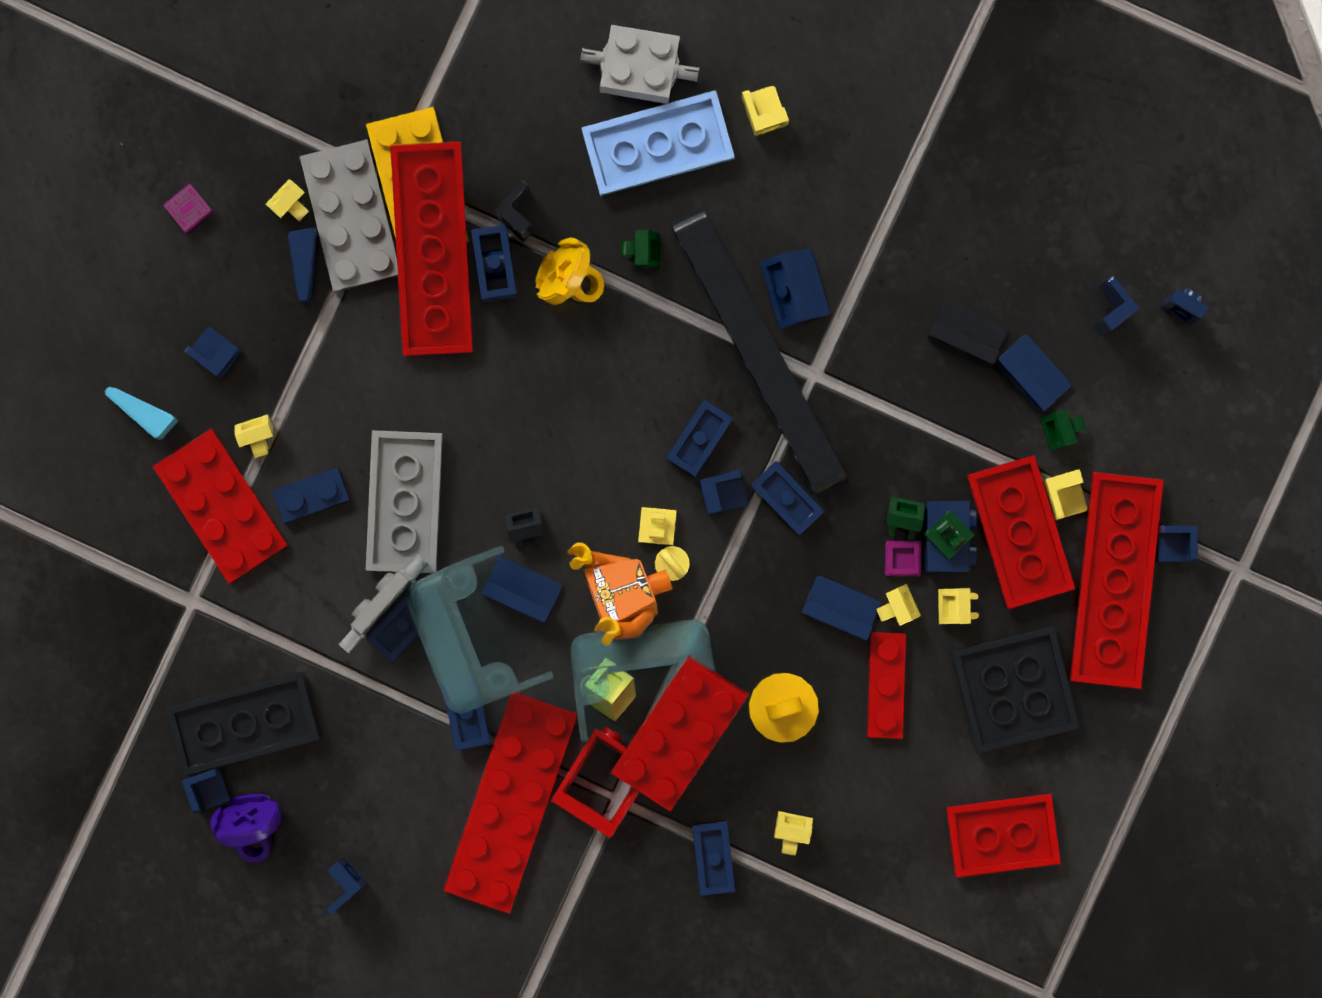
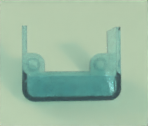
M503 546L454 563L413 583L406 593L407 607L443 700L448 709L457 714L471 712L546 683L554 678L552 671L518 684L513 670L504 663L496 662L481 667L456 601L468 597L476 588L477 577L473 568L501 558L505 552Z
M697 620L649 625L638 638L613 639L609 645H604L601 642L605 634L603 631L585 633L578 636L573 641L570 652L581 741L589 740L585 705L599 703L607 696L609 692L608 673L678 664L680 669L688 655L715 672L710 635L707 627Z

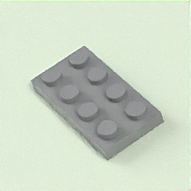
M363 140L300 156L333 292L398 277L397 254L369 141Z
M372 430L366 571L401 572L410 565L417 555H420L429 563L421 573L437 574L442 433Z

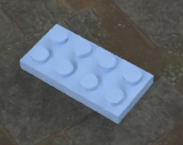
M716 90L581 128L600 196L735 158Z

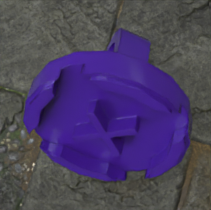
M246 794L230 800V806L224 810L222 806L219 807L211 818V829L214 838L220 844L235 847L237 854L245 861L255 863L264 861L269 856L272 847L271 834L277 830L281 823V811L278 803L275 800L271 801L270 797L264 794ZM257 842L262 845L261 848H251L248 846Z

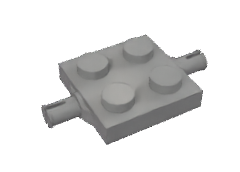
M611 25L609 40L603 52L582 48L580 63L600 65L602 74L600 93L665 104L669 103L670 91L676 82V78L697 82L699 67L679 65L677 52L680 36Z
M417 555L405 570L398 571L395 575L390 572L387 573L375 587L379 591L372 601L364 599L353 611L352 615L356 619L351 623L352 630L338 643L339 646L350 654L351 650L362 638H366L365 634L374 627L412 583H415V579L429 563L420 555Z

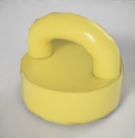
M675 546L662 549L657 554L655 560L656 571L666 570L670 581H677L683 578L690 566L689 557L686 552Z

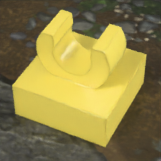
M290 179L266 203L280 218L288 211L300 221L309 212L298 201L305 192Z
M268 414L235 425V437L239 447L250 444L255 458L268 454L266 439L273 437V427Z
M642 507L638 542L673 546L677 510Z
M907 584L886 593L889 603L876 609L881 622L896 616L900 626L921 616Z
M970 588L938 589L939 624H971V620L977 619L979 613H971L970 600L978 599V594L970 593Z
M778 811L774 838L783 839L782 853L795 856L798 842L809 845L813 818Z

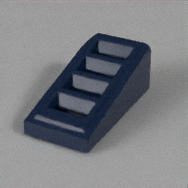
M316 228L290 231L288 234L297 296L302 304L310 303L318 244V231Z

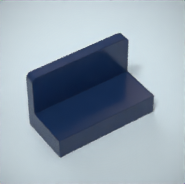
M812 249L786 252L760 262L779 329L830 314Z
M1111 276L1099 286L1116 308L1094 325L1102 336L1112 331L1139 309L1114 276Z
M1028 335L1022 336L995 361L1040 413L1049 408L1055 400L1071 387V383Z
M500 557L481 594L546 623L561 592L562 585Z
M817 576L801 613L867 641L877 614L876 609L880 607L881 602L825 577Z
M345 857L341 858L327 870L346 891L325 910L329 916L367 884L365 879Z

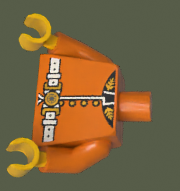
M580 542L574 544L567 552L577 557L569 564L574 570L580 569L584 564L587 569H584L586 582L601 619L595 628V632H605L601 639L602 644L609 645L613 639L621 640L640 637L658 614L654 596L672 590L667 571L663 570L646 576L642 563L638 559L631 560L627 557L590 551L587 545Z

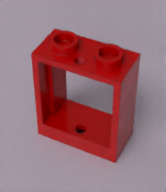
M605 726L603 731L597 728L594 730L551 801L611 838L639 791L633 787L630 788L612 819H609L567 793V790L598 741L621 755L627 747L620 743L623 736Z

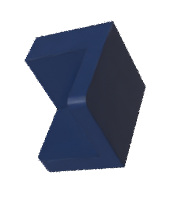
M207 327L192 347L187 346L184 350L185 353L220 379L242 352L211 327Z
M741 470L700 480L708 515L743 507L748 504Z
M1159 526L1156 562H1195L1198 560V526Z
M220 767L182 780L193 814L232 800Z

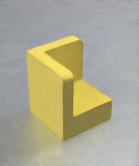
M774 86L752 93L749 90L742 92L741 97L754 136L788 125L789 119L785 107L782 108Z
M1080 469L1043 480L1054 520L1087 511V504L1080 485L1084 483Z
M607 660L602 663L584 685L588 704L615 722L636 697L634 678Z

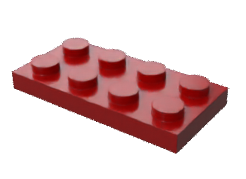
M213 429L206 431L153 466L228 584L236 581L289 546Z
M1035 455L966 475L1006 608L1011 609L1074 590L1075 586Z
M688 655L612 769L611 774L668 811H671L748 697V693Z

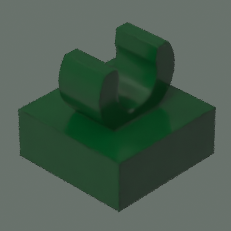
M635 230V241L621 242V256L635 258L636 266L647 269L660 268L661 234L651 230Z
M1067 409L1040 418L1050 451L1077 443L1074 433L1086 430L1083 416L1070 419Z
M891 497L886 525H889V536L894 537L896 528L908 529L907 540H913L915 531L921 532L925 503Z
M951 510L946 512L924 534L948 560L974 536Z

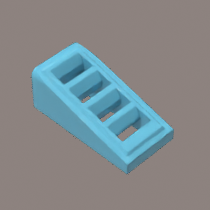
M108 387L105 391L107 397L157 440H162L179 421L173 415L119 389Z

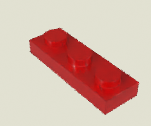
M870 633L867 737L903 739L906 633Z

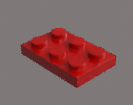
M1050 793L946 807L955 877L1061 864L1052 794Z

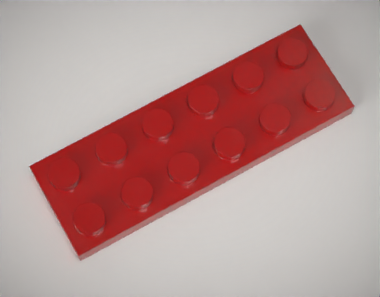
M461 141L391 144L403 356L473 352Z
M1092 472L1070 681L1141 689L1164 480Z
M514 691L511 692L443 891L510 914L578 713Z

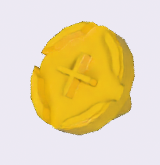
M572 237L558 242V245L561 247L556 252L551 250L547 253L538 269L535 280L536 288L540 290L537 293L538 297L552 305L561 304L568 298L578 302H594L599 299L603 293L604 280L601 273L589 265L590 251L587 245ZM585 276L589 278L591 284L587 294L581 289V283Z
M790 673L773 674L761 680L753 690L749 701L750 718L756 730L767 739L779 743L794 742L805 736L815 725L819 713L818 698L812 686L803 678Z

